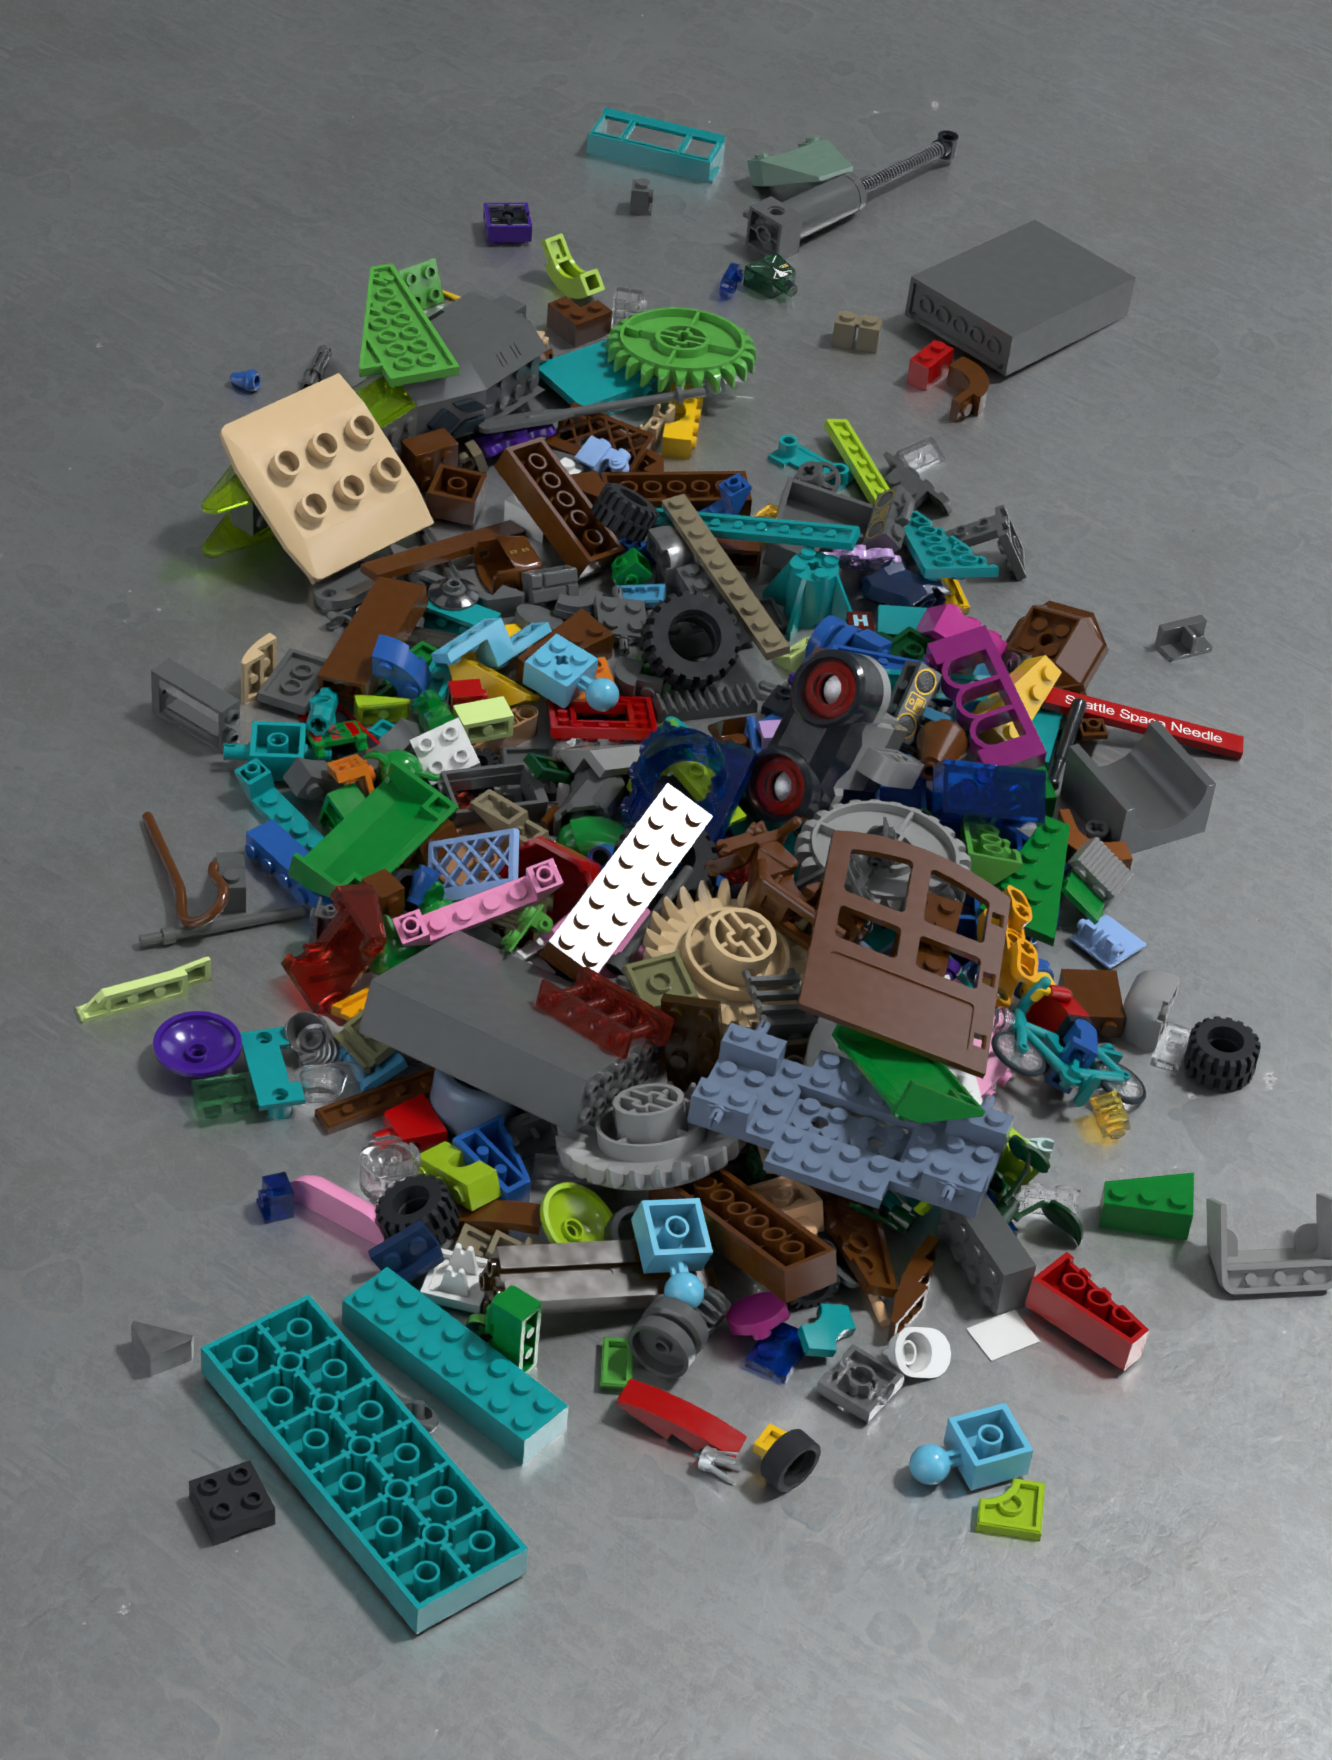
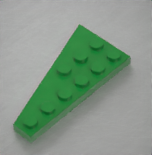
M1045 816L1019 852L1022 859L1021 869L998 882L995 887L1003 892L1011 885L1023 892L1032 910V920L1024 927L1025 935L1053 947L1070 825ZM984 904L979 907L978 916L987 908Z

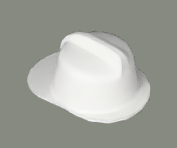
M904 1328L899 1333H896L890 1339L888 1347L882 1350V1354L887 1355L890 1366L909 1377H939L946 1371L951 1359L949 1342L939 1330L933 1328Z

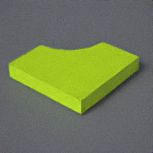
M1013 1478L1011 1487L1004 1494L994 1498H979L976 1531L1040 1541L1045 1483Z

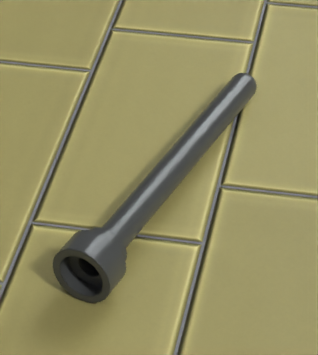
M686 865L682 868L623 951L612 955L608 960L606 967L611 973L617 977L619 975L625 976L623 966L632 963L631 958L643 943L646 928H649V921L653 911L661 916L660 910L663 899L666 896L671 901L675 899L680 887L684 886L693 874L691 866Z

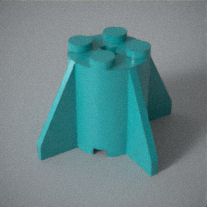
M804 547L801 553L793 556L763 590L762 598L774 597L778 605L784 606L783 612L787 614V620L789 621L786 640L790 641L800 628L813 629V625H818L829 615H835L844 620L848 625H854L853 612L839 577L840 568L837 556L818 552L812 547Z

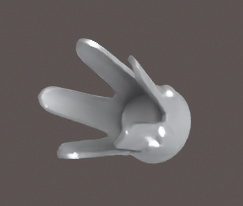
M707 1445L702 1450L701 1455L694 1454V1456L699 1458V1470L712 1472L728 1483L735 1485V1480L718 1469L717 1466L741 1470L743 1465L737 1462L735 1458L727 1455L741 1456L743 1453L718 1451L716 1448Z

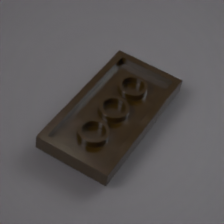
M664 993L661 998L667 1082L672 1081L675 1087L681 1089L682 1092H686L691 1083H695L697 1086L701 1077L708 1078L719 1058L721 1041L723 1039L721 1001Z

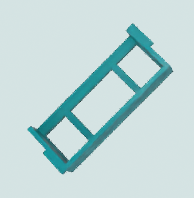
M604 107L602 116L591 132L588 133L586 154L713 184L720 172L718 166L724 158L726 136ZM608 119L628 124L620 137L605 134ZM636 126L685 137L677 150L628 139ZM693 139L715 144L707 158L685 153Z

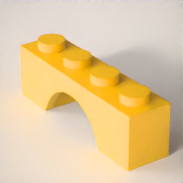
M672 383L670 392H674L675 383ZM685 385L684 390L693 389L694 387L693 385ZM703 397L685 399L683 405H677L676 401L669 402V404L675 405L674 418L678 421L665 423L661 451L662 457L690 459L691 450H696Z

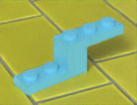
M485 618L433 652L431 656L434 663L453 665L461 660L460 656L476 650L482 664L487 667H494V669H500L509 664L508 660L522 655L526 652L527 647L535 645L552 630L548 622H537L529 624L509 637L502 618Z

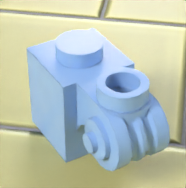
M591 435L575 455L576 463L584 466V472L597 471L600 477L601 472H605L608 467L611 468L612 472H629L628 462L631 455L622 448L618 451L613 449L611 444L603 438L598 439Z

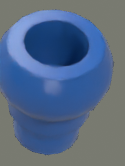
M254 369L233 372L230 376V383L233 386L254 392L261 385V375Z

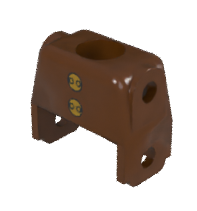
M494 536L478 539V543L473 545L472 561L476 565L480 581L491 595H494L502 585L522 592L521 573L542 569L540 558L524 536ZM483 550H488L485 555H480Z

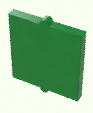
M1071 870L1063 880L1064 886L1061 892L1095 925L1099 922L1100 917L1104 915L1103 908L1105 902Z

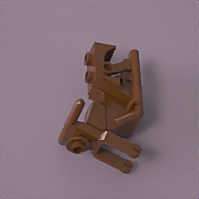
M795 816L781 825L779 829L767 832L764 821L761 820L758 824L752 822L745 833L718 840L715 849L723 847L719 854L726 857L707 861L704 870L713 868L708 875L716 877L719 874L744 867L750 862L745 899L747 908L760 913L775 929L808 951L811 936L789 922V920L794 919L799 923L805 918L813 928V919L817 909L822 881L807 885L800 892L793 880L799 865L798 860L783 847L788 834L802 825V819ZM736 851H739V852H738V853H736V854H733V855H729V854H730V853H733V852H736ZM840 910L835 933L842 939L860 944L869 932V929L866 928L869 921Z

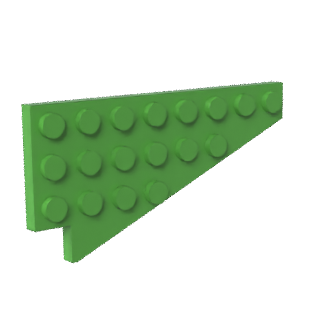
M393 263L370 267L359 376L365 377L382 374L389 386L393 387L459 375L460 366Z

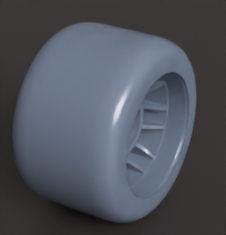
M435 1068L429 1103L448 1132L458 1136L500 1114L504 1120L516 1116L517 1106Z

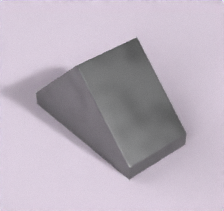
M132 1322V1347L151 1377L192 1361L194 1357L193 1335L141 1322Z

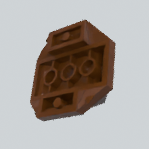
M1048 601L1043 605H1032L1027 614L1017 621L1005 641L1008 645L1001 658L1007 669V661L1011 659V652L1021 656V659L1022 654H1031L1032 658L1046 655L1062 672L1053 687L1071 692H1079L1087 689L1109 650L1093 612Z

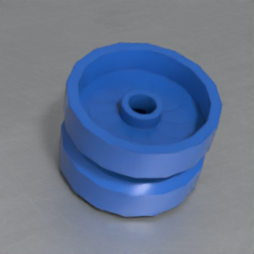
M829 615L816 626L806 646L805 658L812 654L815 647L826 648L833 643L850 647L854 634L863 630L854 625H848L844 620L835 615Z

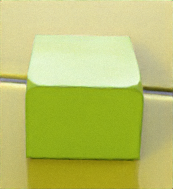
M354 695V716L363 726L374 725L380 719L390 723H397L401 718L409 720V699Z

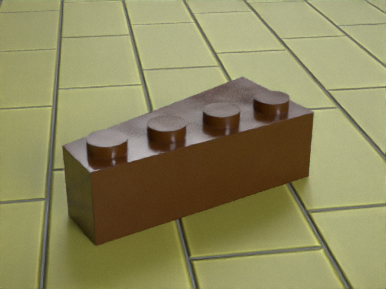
M581 608L517 658L516 682L531 692L537 693L522 683L525 661L555 634L562 636L596 658L605 657L606 661L612 659L614 634Z

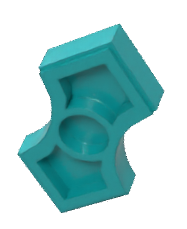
M821 1303L816 1312L817 1321L801 1325L797 1333L806 1356L833 1357L837 1351L836 1341L840 1338L851 1337L856 1330V1326L848 1305Z

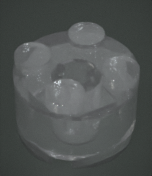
M382 1136L375 1138L368 1143V1147L364 1151L362 1150L360 1154L359 1185L364 1195L369 1198V1202L375 1206L379 1205V1198L384 1196V1192L388 1188H392L394 1183L397 1181L401 1182L406 1177H416L420 1174L421 1156L418 1148L411 1142L410 1145L401 1142V1137Z

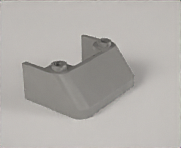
M1316 1193V1223L1303 1224L1296 1230L1294 1234V1248L1238 1250V1240L1235 1233L1227 1229V1205L1213 1198H1206L1207 1246L1222 1289L1231 1294L1239 1295L1320 1291L1332 1288V1197L1323 1193Z

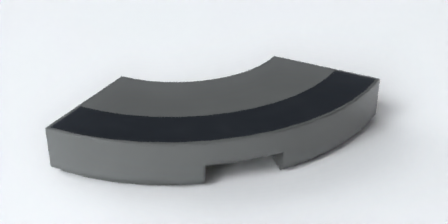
M590 587L584 594L578 596L560 593L552 615L568 619L582 608L595 617L593 605L595 595L612 596Z

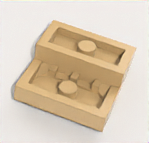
M271 633L255 642L245 653L241 661V703L244 705L257 699V692L277 666V637Z

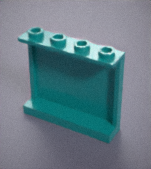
M607 340L540 362L538 386H550L570 405L575 402L586 406L656 395L658 392V379L653 376L644 387H641L640 369L629 380H626V366L615 372L614 361L608 363V353H606ZM628 409L604 412L603 414L612 416Z

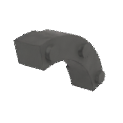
M401 718L389 732L378 740L380 744L369 751L356 752L354 754H358L364 760V755L371 751L386 753L390 750L401 749L417 757L410 740L424 734L425 731L419 724ZM297 757L283 776V779L295 796L306 800L324 801L328 793L346 786L343 783H338L329 774L325 760H309ZM366 759L368 765H372L376 776L379 761L376 759ZM377 780L372 781L375 789L378 787ZM359 781L355 782L356 786L361 790Z

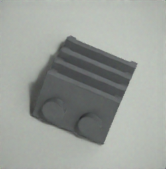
M788 968V975L751 976L749 970H743L742 976L759 1021L765 1020L764 1025L766 1021L771 1024L767 1035L783 1040L807 1038L814 1029L815 1024L818 1023L817 1018H813L811 1013L796 1008L797 1004L764 1006L761 1004V1002L798 1000L801 987L800 981L802 979L800 974H796L794 968ZM792 986L793 989L757 991L756 987Z

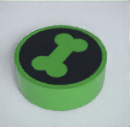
M472 1314L468 1318L465 1327L486 1343H489L493 1336L485 1331L486 1315Z

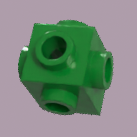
M634 547L625 554L618 556L611 563L612 579L616 585H643L652 577L650 561Z

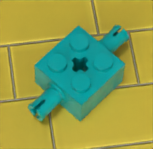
M252 721L251 742H248V744L224 743L223 759L248 760L249 762L257 757L272 772L273 781L286 782L283 776L297 757L309 760H325L328 763L332 761V747L324 748L327 758L315 759L312 747H308V744H306V723Z

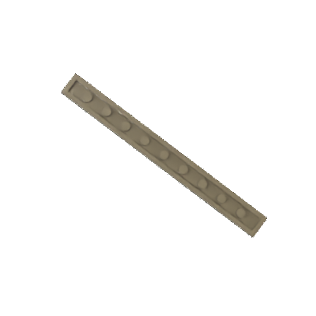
M681 494L662 500L663 511L766 661L790 654V645L686 495Z

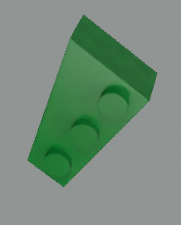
M1194 1172L1105 1181L1099 1204L1098 1227L1187 1240L1194 1213Z

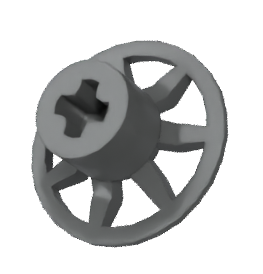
M805 462L798 468L796 475L793 477L794 479H799L800 481L833 492L838 490L841 481L838 469L827 462ZM823 468H829L832 472L823 473ZM836 476V482L834 486L825 481L831 480L833 477Z

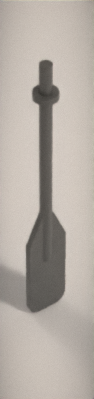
M675 386L674 392L567 409H545L486 418L477 428L481 433L489 434L551 424L572 417L676 401L677 405H683L685 399L704 397L706 393L704 387L682 390L681 386Z

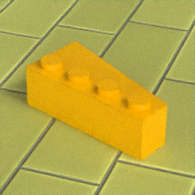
M1046 655L1026 659L1010 674L1031 721L1062 673ZM996 692L975 706L976 709L971 714H983L1005 707L999 693ZM1013 722L985 730L977 735L985 744L990 745L1019 737Z

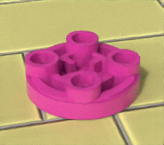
M761 1292L747 1296L732 1305L726 1320L732 1335H753L755 1340H762L771 1335V1329L787 1321L790 1318L787 1303L783 1302L772 1292Z

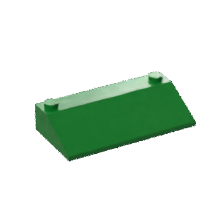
M393 759L385 780L304 857L297 852L293 854L288 875L309 891L353 905L362 878L385 868L392 874L458 810L459 806Z
M837 1024L831 1036L839 1044L837 1046L838 1049L849 1056L892 1109L891 1114L897 1119L904 1122L910 1119L917 1123L983 1117L986 1111L945 1064Z

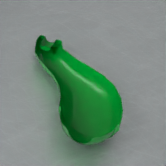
M584 816L571 819L570 823L563 826L557 834L555 842L588 857L589 851L595 846L603 843L615 846L621 833L628 828L616 820L603 816ZM599 850L597 858L600 863L606 864L608 862V854L604 850Z

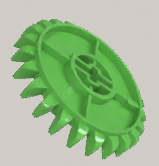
M679 307L657 308L630 315L629 319L620 320L617 326L611 329L606 343L608 363L614 361L615 372L626 366L625 379L629 380L641 369L640 386L644 387L654 376L658 379V392H662L664 388L671 390L672 383H675V386H681L682 390H684L685 385H693L694 388H700L708 380L714 391L719 393L721 376L733 389L735 388L736 375L745 382L747 380V371L751 374L754 373L757 351L753 339L748 336L744 329L737 327V324L710 312Z

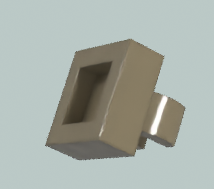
M474 439L465 443L468 452H463L458 456L462 462V467L468 470H473L476 467L482 473L488 471L489 468L483 453Z

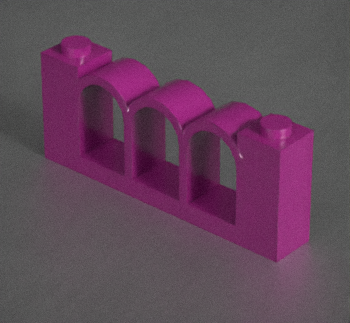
M986 625L928 643L924 662L927 666L942 674L940 681L941 690L947 698L955 701V720L960 727L970 731L968 743L970 752L976 757L974 769L994 783L1045 766L1047 752ZM981 663H985L991 676L964 685L956 684L949 678V675L956 671ZM996 692L999 693L1005 707L977 715L971 714L963 708V705L969 701ZM1010 722H1013L1019 737L993 745L985 744L977 737L979 733Z

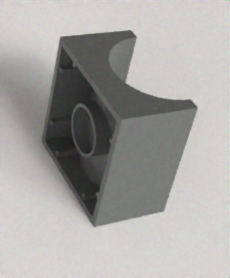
M1156 720L1149 723L1143 738L1131 752L1109 765L1098 766L1079 744L1069 746L1060 795L1085 824L1089 820L1095 819L1102 820L1109 825V832L1104 842L1125 841L1130 853L1135 854L1205 832L1216 783L1165 727Z

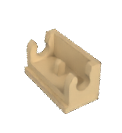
M656 404L653 416L643 427V424H640L637 427L655 434L656 440L652 444L651 450L655 451L662 442L665 423L674 422L675 405L669 404L666 413L663 414L660 411L661 404ZM640 437L635 440L644 445L647 439Z

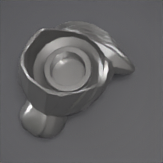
M302 1011L297 1012L287 1020L285 1025L286 1039L289 1041L291 1049L299 1057V1069L304 1070L306 1065L327 1067L337 1061L340 1054V1045L333 1037L329 1025L323 1017L313 1012Z

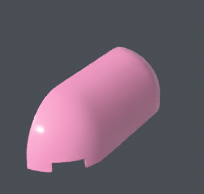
M304 1175L288 1184L286 1188V1196L375 1245L387 1239L376 1218V1206L317 1175Z

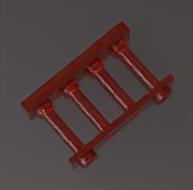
M587 966L579 968L575 985L565 989H561L546 979L541 980L535 1003L537 1008L623 1060L627 1059L632 1040L644 1037L659 1047L667 1045L674 1022L673 1017Z

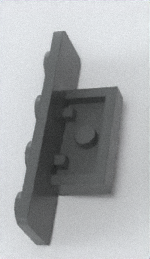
M887 451L883 454L888 465L893 469L884 478L886 484L890 489L897 485H902L915 500L913 511L928 498L948 515L952 513L949 506L950 500L943 492L937 493L935 487L927 479L924 481L920 479V475L914 468L910 467L908 469L905 467V463L898 455L892 456Z

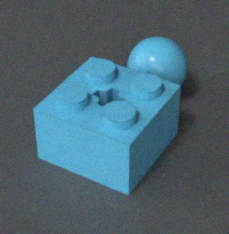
M555 634L525 661L522 683L563 709L582 692L586 693V700L589 706L596 711L605 712L611 710L619 700V690L613 681L607 678L596 679L598 658L558 634Z
M700 1198L642 1200L631 1221L643 1272H670L671 1277L666 1282L664 1297L676 1298L696 1309L703 1300L704 1287L700 1279L694 1274L689 1273V1271H701L713 1253Z
M1002 1403L948 1418L943 1441L947 1450L935 1444H924L915 1449L909 1462L913 1477L925 1485L939 1484L947 1477L950 1468L957 1467L971 1491L1028 1475L1033 1449L1007 1404Z

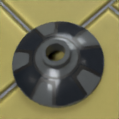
M448 577L435 581L428 590V597L435 606L441 609L461 611L471 608L477 603L479 590L475 584L466 579Z

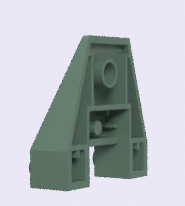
M818 135L805 138L806 141L799 143L797 149L778 155H768L767 152L755 154V158L747 160L752 186L820 182L853 171L854 168L828 139H819Z

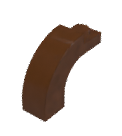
M962 356L949 365L946 385L961 392L951 402L949 419L958 422L970 413L978 417L985 409L989 388V378L986 372L978 364Z

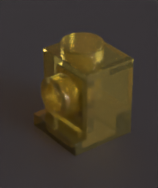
M1118 1090L1090 1098L1093 1115L1103 1138L1119 1139L1126 1134V1131L1131 1130L1129 1118Z

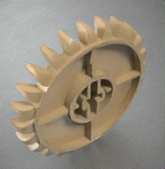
M725 878L720 883L716 898L711 897L705 880H700L695 894V902L684 886L679 889L676 899L677 907L666 896L661 905V916L653 911L649 921V928H646L643 943L646 947L643 960L678 951L699 998L721 1001L723 1035H725L731 1023L752 1030L759 1023L742 976L743 970H749L751 976L788 975V968H794L796 974H800L801 978H803L808 953L804 948L775 929L760 913L747 908L745 904L747 881L740 890L738 898L731 899L729 882ZM803 918L799 923L796 921L793 924L805 932L809 921ZM792 986L756 987L757 991L793 989ZM798 1000L761 1002L762 1006L797 1004Z

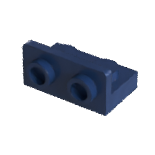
M421 1220L416 1221L368 1250L370 1259L381 1271L388 1267L408 1283L444 1262L439 1241Z

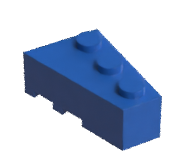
M501 1114L453 1138L452 1145L462 1150L465 1166L480 1160L497 1170L502 1195L497 1200L530 1201L531 1179L520 1155L514 1149L513 1139L505 1129L504 1119Z

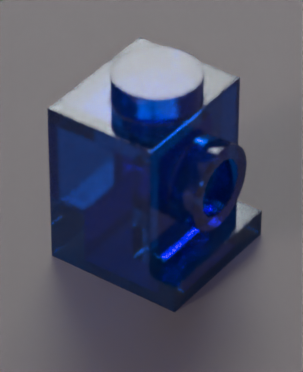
M286 1171L262 1176V1189L258 1190L256 1204L264 1224L294 1218V1191Z

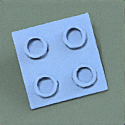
M1107 914L1101 917L1095 925L1089 919H1081L1077 924L1079 931L1069 937L1072 942L1108 969L1147 945Z

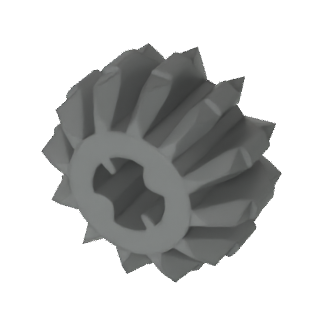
M711 1286L704 1289L703 1300L694 1310L706 1322L709 1331L708 1337L717 1330L718 1326L728 1315L731 1303L721 1291Z

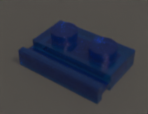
M782 1322L771 1329L769 1337L757 1340L745 1359L744 1367L772 1379L777 1377L781 1379V1383L786 1384L805 1354L797 1333L798 1328Z

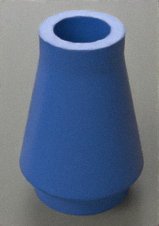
M420 864L418 869L414 870L406 902L418 907L424 901V895L435 882L439 881L440 873Z

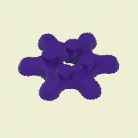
M551 423L489 434L479 432L471 436V440L474 439L478 446H482L481 451L484 457H492L507 447L539 437H550L556 434L557 431Z

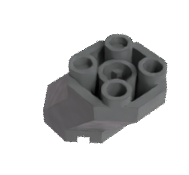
M593 769L581 770L574 776L575 780L570 783L569 796L554 814V837H557L562 827L570 823L571 819L584 816H603L610 819L624 801L625 783L620 775L599 778Z

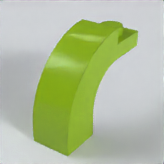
M563 233L540 241L548 263L544 265L553 283L563 293L573 299H582L605 290L597 268L591 271H584L576 265Z

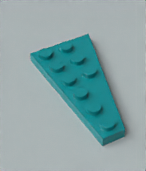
M912 511L909 524L904 529L905 536L903 540L925 579L938 581L941 578L964 580L966 577H998L999 567L997 565H988L985 557L975 556L973 549L953 535L947 537L945 535L946 530L941 527H933L930 519L918 511Z

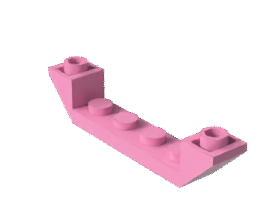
M553 858L526 868V876L427 914L422 915L420 909L396 917L392 921L403 946L432 945L458 930L465 932L523 910L527 906L536 905L563 886L564 883Z

